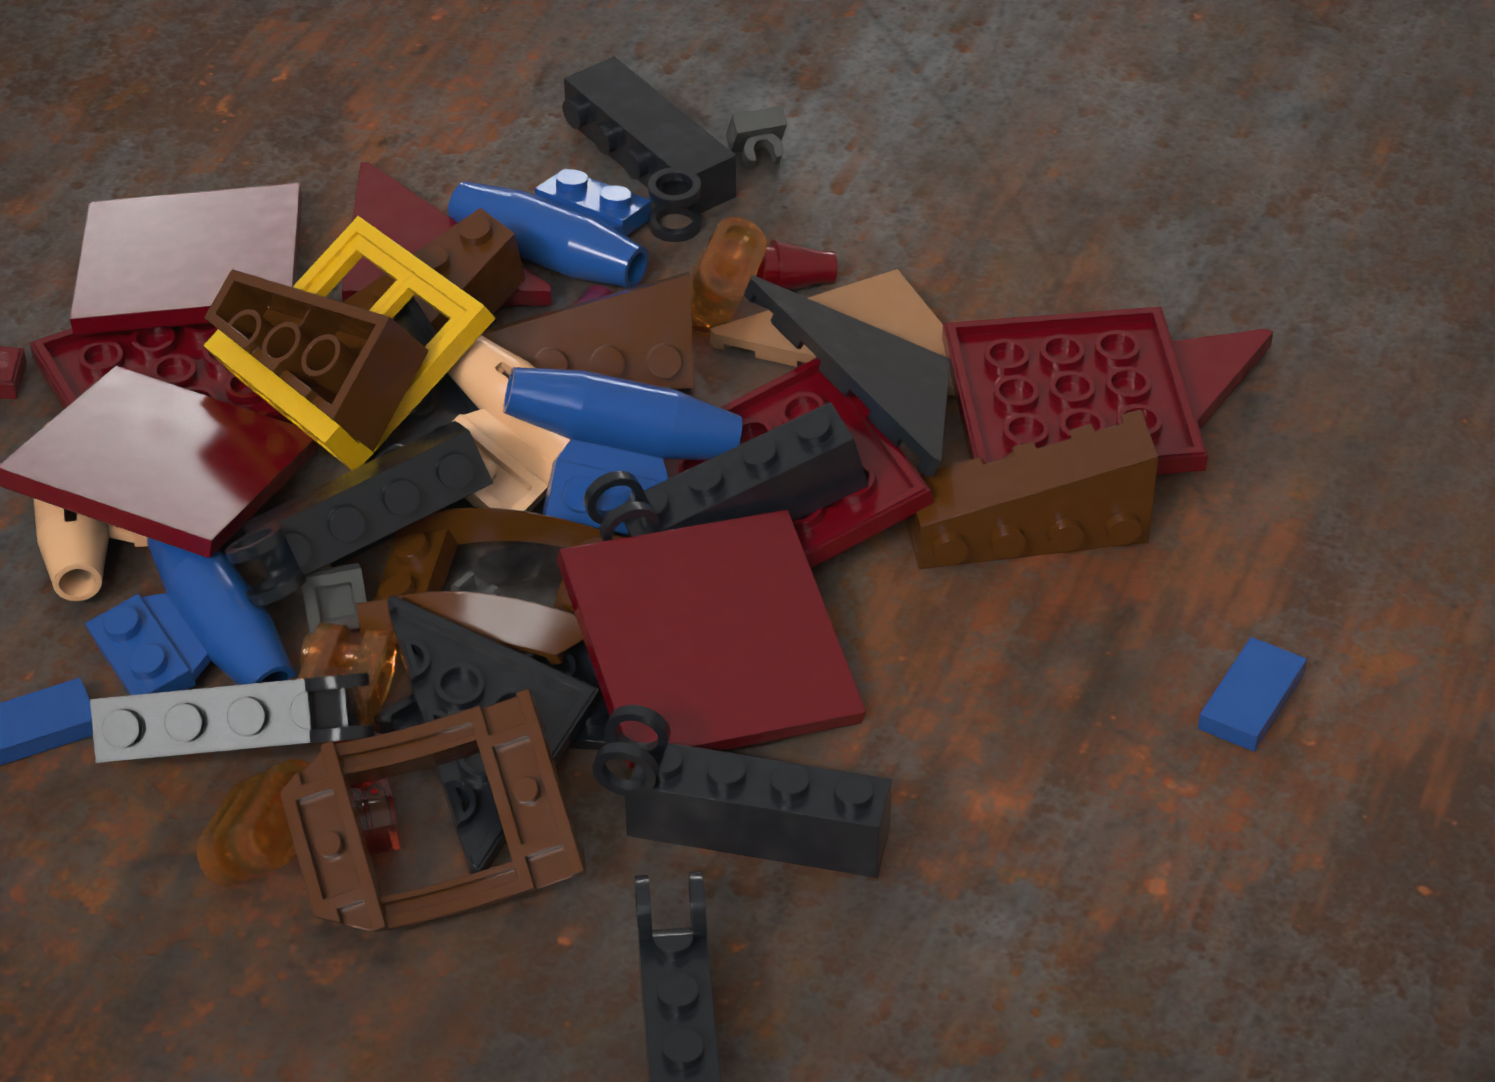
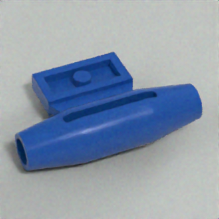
M563 169L537 186L534 195L523 190L469 181L461 182L451 195L448 205L450 218L459 223L479 208H482L515 233L521 259L565 276L632 288L641 282L648 267L649 254L647 249L626 236L649 221L652 201L631 193L625 187L611 186L589 178L582 171Z
M513 367L508 379L503 404L504 414L570 439L552 463L543 514L566 519L599 530L601 524L594 522L589 517L583 503L587 488L597 478L614 471H626L638 479L644 491L668 479L663 459L707 461L739 446L742 432V417L740 415L680 391L585 370ZM615 486L606 490L598 498L596 508L608 511L624 504L630 497L631 488L628 486ZM623 522L613 532L629 536Z
M147 538L148 548L166 593L140 597L139 594H136L85 623L91 638L129 696L188 690L196 685L195 680L210 661L237 685L296 679V673L273 619L264 606L254 607L248 600L246 593L250 589L249 585L235 565L229 562L226 554L220 549L210 558H206Z

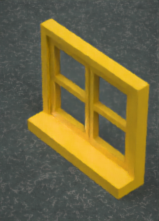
M357 216L296 282L293 288L326 297L354 265L364 257L396 280L369 311L393 319L415 294L449 319L425 346L429 351L377 444L375 452L496 318L479 301L364 219ZM219 329L203 345L236 378L351 471L362 466L374 453Z

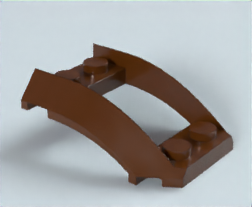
M475 507L436 511L393 532L396 539L374 600L356 603L363 648L369 659L380 657L383 647L398 645L387 606L388 599L391 595H394L512 650L544 656L550 665L562 664L565 651L584 640L563 578L553 607L495 594L442 590L458 545L488 541H522L568 548L603 542L600 537V530L566 519L521 510ZM614 534L612 536L613 539L624 538Z
M529 689L517 692L516 697L484 708L479 705L447 717L402 730L337 744L331 741L320 745L321 752L302 774L297 772L280 792L314 917L363 930L381 932L492 905L586 873L584 849L579 845L544 731L547 730V727ZM480 753L512 861L439 884L382 896L350 785L419 771Z

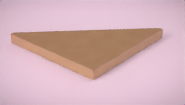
M898 269L808 297L810 300L946 357L942 340L943 324ZM770 310L710 328V344L715 349L725 351L726 348L734 346L755 351V358L798 367V361L807 363L816 358L805 345L801 349H797L771 324L770 320L773 313ZM949 370L947 400H948V395H953V396H955V391H954V387H953V383H952V379H951L950 370Z

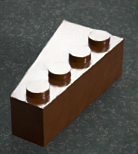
M479 208L413 253L415 257L483 304L492 315L525 281L515 233L482 208ZM384 273L343 301V303L370 310L396 280ZM414 294L413 297L438 333L449 319Z
M231 269L204 317L373 452L429 351L388 316Z
M689 271L645 285L625 289L621 292L486 329L481 334L483 337L528 361L535 368L585 370L660 387L671 386L673 389L694 388Z
M1141 409L1120 415L1121 424L1094 431L1092 424L1069 430L1071 439L1036 449L1034 441L1012 447L1013 451L1003 459L987 464L981 457L937 469L933 477L921 474V478L931 490L934 503L905 519L918 568L926 569L1149 543L1158 454Z

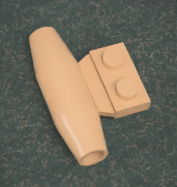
M480 335L447 372L479 409L465 415L459 414L453 421L456 420L470 431L493 481V484L465 497V499L478 508H502L531 512L546 496L552 463L570 439L503 413L504 397L512 368L535 367L528 361Z
M34 499L38 547L55 592L66 600L83 601L93 597L100 590L109 538L132 542L135 547L148 546V537Z

